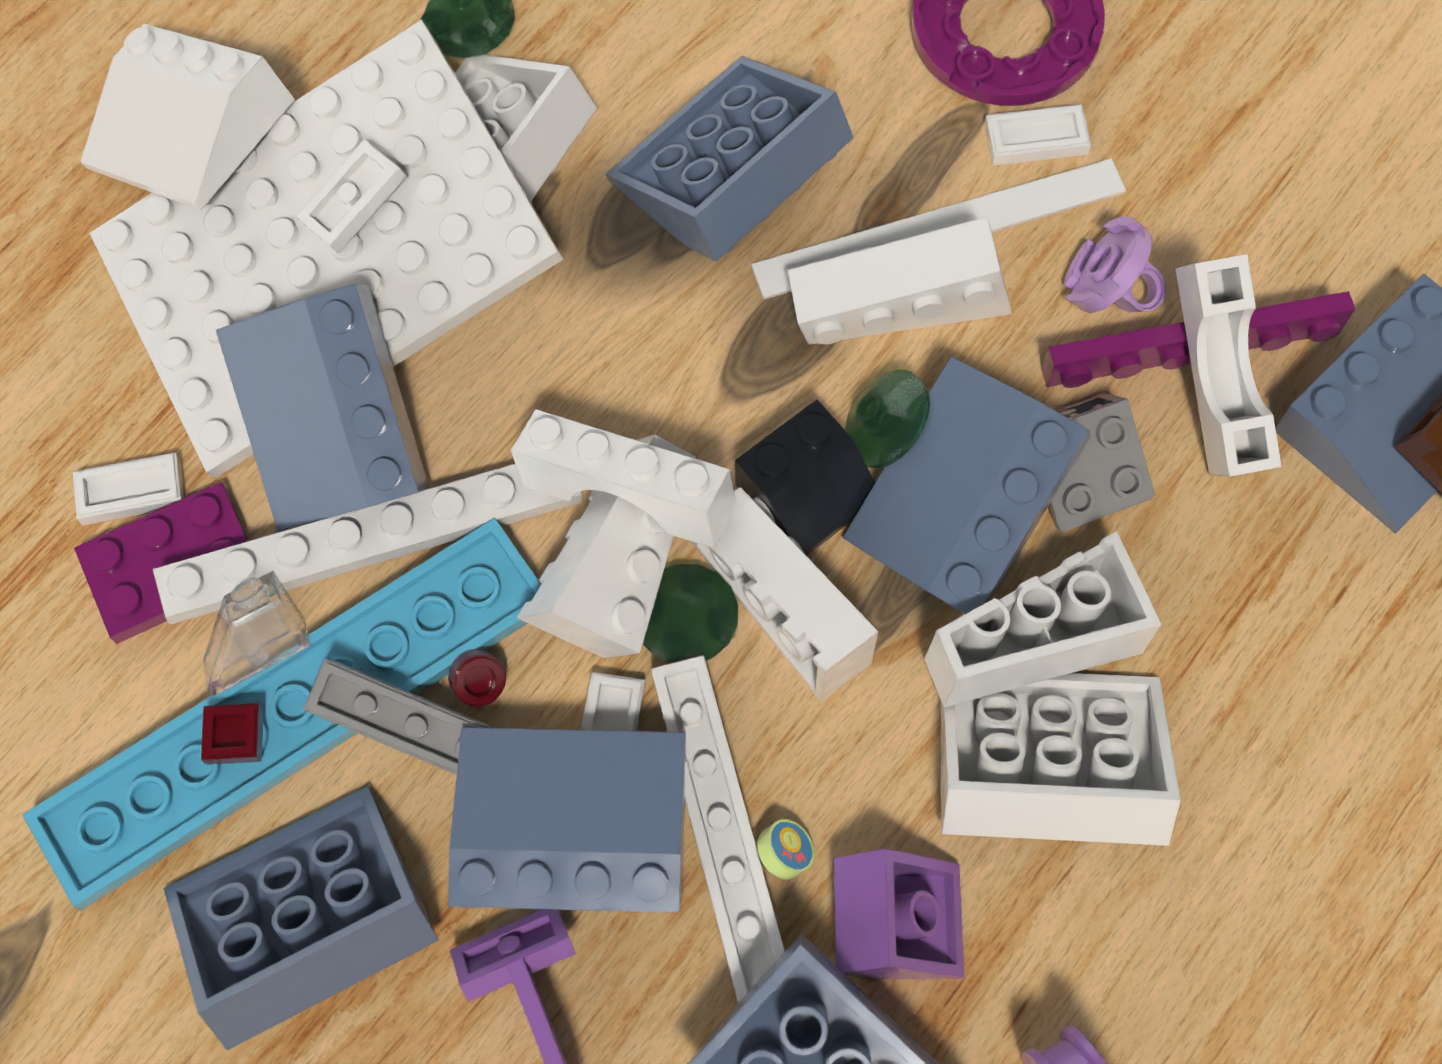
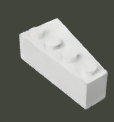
M988 216L788 270L797 322L809 345L816 343L832 344L843 339L1012 314Z
M657 435L637 440L696 459L694 455ZM593 490L588 497L590 504L579 520H575L565 536L568 541L556 561L548 564L539 579L542 583L532 601L524 604L517 619L602 658L639 654L673 535L665 533L649 514L633 503L607 492Z
M739 487L734 491L737 507L715 549L692 541L691 543L822 702L872 664L878 631L813 564L799 544L792 537L787 536L774 523V517L763 501L758 497L751 499Z
M1116 531L1101 539L1099 545L1084 553L1079 551L1063 560L1061 565L1039 578L1036 575L1019 584L1017 590L999 600L994 598L936 630L924 660L943 706L948 707L1143 654L1162 624Z

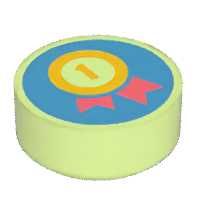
M787 819L778 820L759 835L757 841L759 857L766 869L774 876L785 880L793 879L812 865L814 860L813 843L808 833L796 822Z

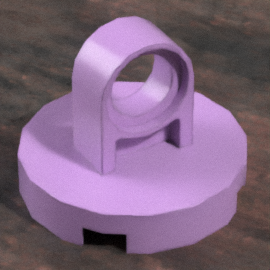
M1121 216L1103 225V228L1109 233L1103 236L1097 244L1088 239L1071 262L1064 281V285L1071 290V294L1066 295V298L1080 310L1088 313L1104 310L1113 303L1127 312L1153 311L1164 300L1166 283L1163 275L1147 262L1152 248V236L1148 229L1133 217ZM1139 276L1146 281L1148 291L1142 303L1137 302L1132 294V285Z

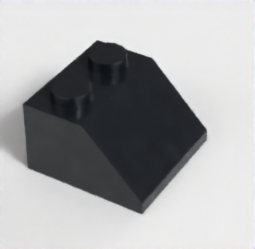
M818 399L735 460V485L738 488L741 487L751 499L758 497L762 500L773 515L774 523L787 536L792 537L799 544L806 556L854 520L875 484L851 436Z

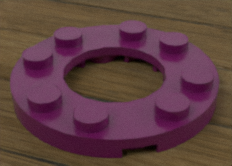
M914 0L911 24L914 43L921 59L931 73L950 89L965 97L998 106H1021L1038 103L1055 97L1076 84L1091 67L1097 55L1105 25V12L1102 0H1042L1052 15L1054 30L1050 40L1041 49H1037L1035 53L1026 57L1010 59L1009 56H1004V59L994 57L989 50L983 47L972 45L967 35L964 34L960 16L964 5L969 0Z

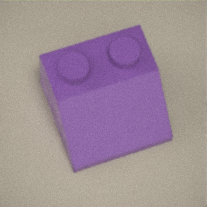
M886 848L834 858L836 966L845 975L871 979L965 978L960 866L958 863Z

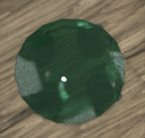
M430 0L420 20L427 26L444 55L464 59L482 56L497 48L509 36L515 21V13L512 0Z
M676 564L664 568L643 645L653 656L663 660L666 665L704 655L705 661L714 658L729 645L731 639L735 637L738 631V603L731 586L717 572L698 564Z

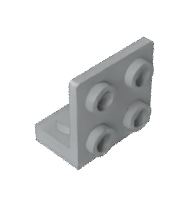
M1102 393L1056 410L1089 429L1090 432L1089 440L1049 504L1055 527L1058 530H1070L1154 497V489L1127 398Z

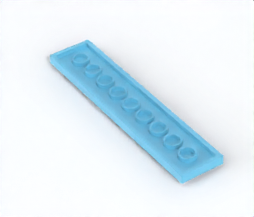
M493 518L22 814L73 907L82 911L357 734L352 730L303 710L325 658L333 659L417 695L447 676L453 661L460 654L472 649L487 650L528 624L517 619V616L524 604L532 601L541 584L498 521ZM259 703L263 707L262 762L206 765L202 762L203 706Z

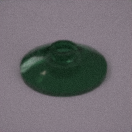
M893 370L874 379L859 394L848 414L845 431L851 436L867 467L881 468L888 466L903 457L916 443L925 427L929 414L930 398L925 383L912 372Z

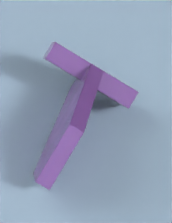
M541 909L450 950L460 987L468 1002L513 982L544 1064H569L533 976V973L576 954L558 909Z

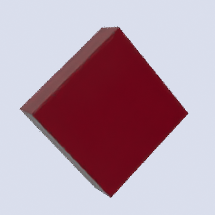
M259 703L203 706L201 761L206 765L262 762L263 707Z

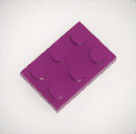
M220 482L75 547L74 550L110 639L118 644L167 621L153 569L248 542L249 539L227 489Z

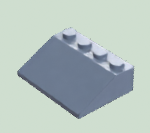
M741 56L605 175L611 184L683 245L717 262L724 254L731 251L754 227L764 221L785 199L801 188L803 183L826 162L833 159L854 136L836 91Z
M1423 273L1289 406L1275 428L1276 433L1395 534L1438 491L1394 446L1442 393V287Z
M352 284L304 298L216 329L278 532L429 489L369 286Z
M951 356L843 536V539L924 590L967 614L993 599L1089 440V429L1030 396Z
M462 727L449 848L448 907L680 912L683 900L686 732Z
M369 786L164 888L198 1014L226 1050L249 1040L439 941L421 896Z
M801 934L757 981L687 1064L939 1063L813 943Z

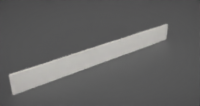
M1111 158L751 264V268L763 300L792 292L788 270L987 216L991 231L995 232L1126 193V188Z

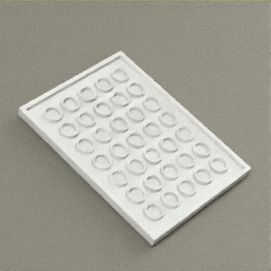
M422 20L294 101L202 210L151 193L90 232L93 242L206 473L215 478L254 455L216 329L352 284L369 286L394 367L564 260L437 42ZM365 139L404 172L406 178L345 247L337 253L297 219L296 215Z

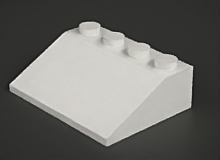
M143 24L126 37L124 46L112 59L80 162L86 169L202 210L295 99L260 55Z
M469 53L455 72V75L529 201L532 202L533 197L549 175L557 168L559 161L576 137L582 133L586 123L597 107L570 66Z
M1069 673L944 707L941 702L940 798L942 834L1169 846L1181 800L1160 677Z

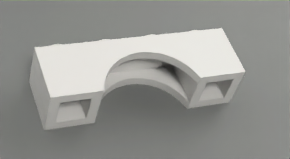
M1239 255L1175 268L1209 474L1231 477L1281 467L1273 413L1265 406L1258 393L1249 359L1248 330L1256 304L1248 255Z
M537 409L533 412L511 449L522 483L526 488L569 502L579 491L598 490L607 492L641 508L661 526L665 533L715 549L737 507L730 470Z

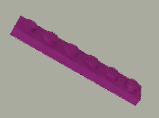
M1350 292L1255 308L1249 323L1248 350L1261 347L1264 351H1273L1287 346L1292 341L1311 338L1313 342H1322L1336 337L1341 333L1355 311ZM1180 322L1050 346L1041 369L1046 387L1063 385L1066 388H1075L1087 384L1094 378L1113 375L1116 379H1123L1138 374L1142 369L1162 366L1164 369L1183 367L1191 362L1185 324Z

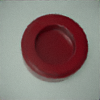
M472 649L460 654L453 661L449 669L448 680L452 691L460 701L469 706L480 707L492 703L501 695L506 684V673L502 664L492 653L482 649Z

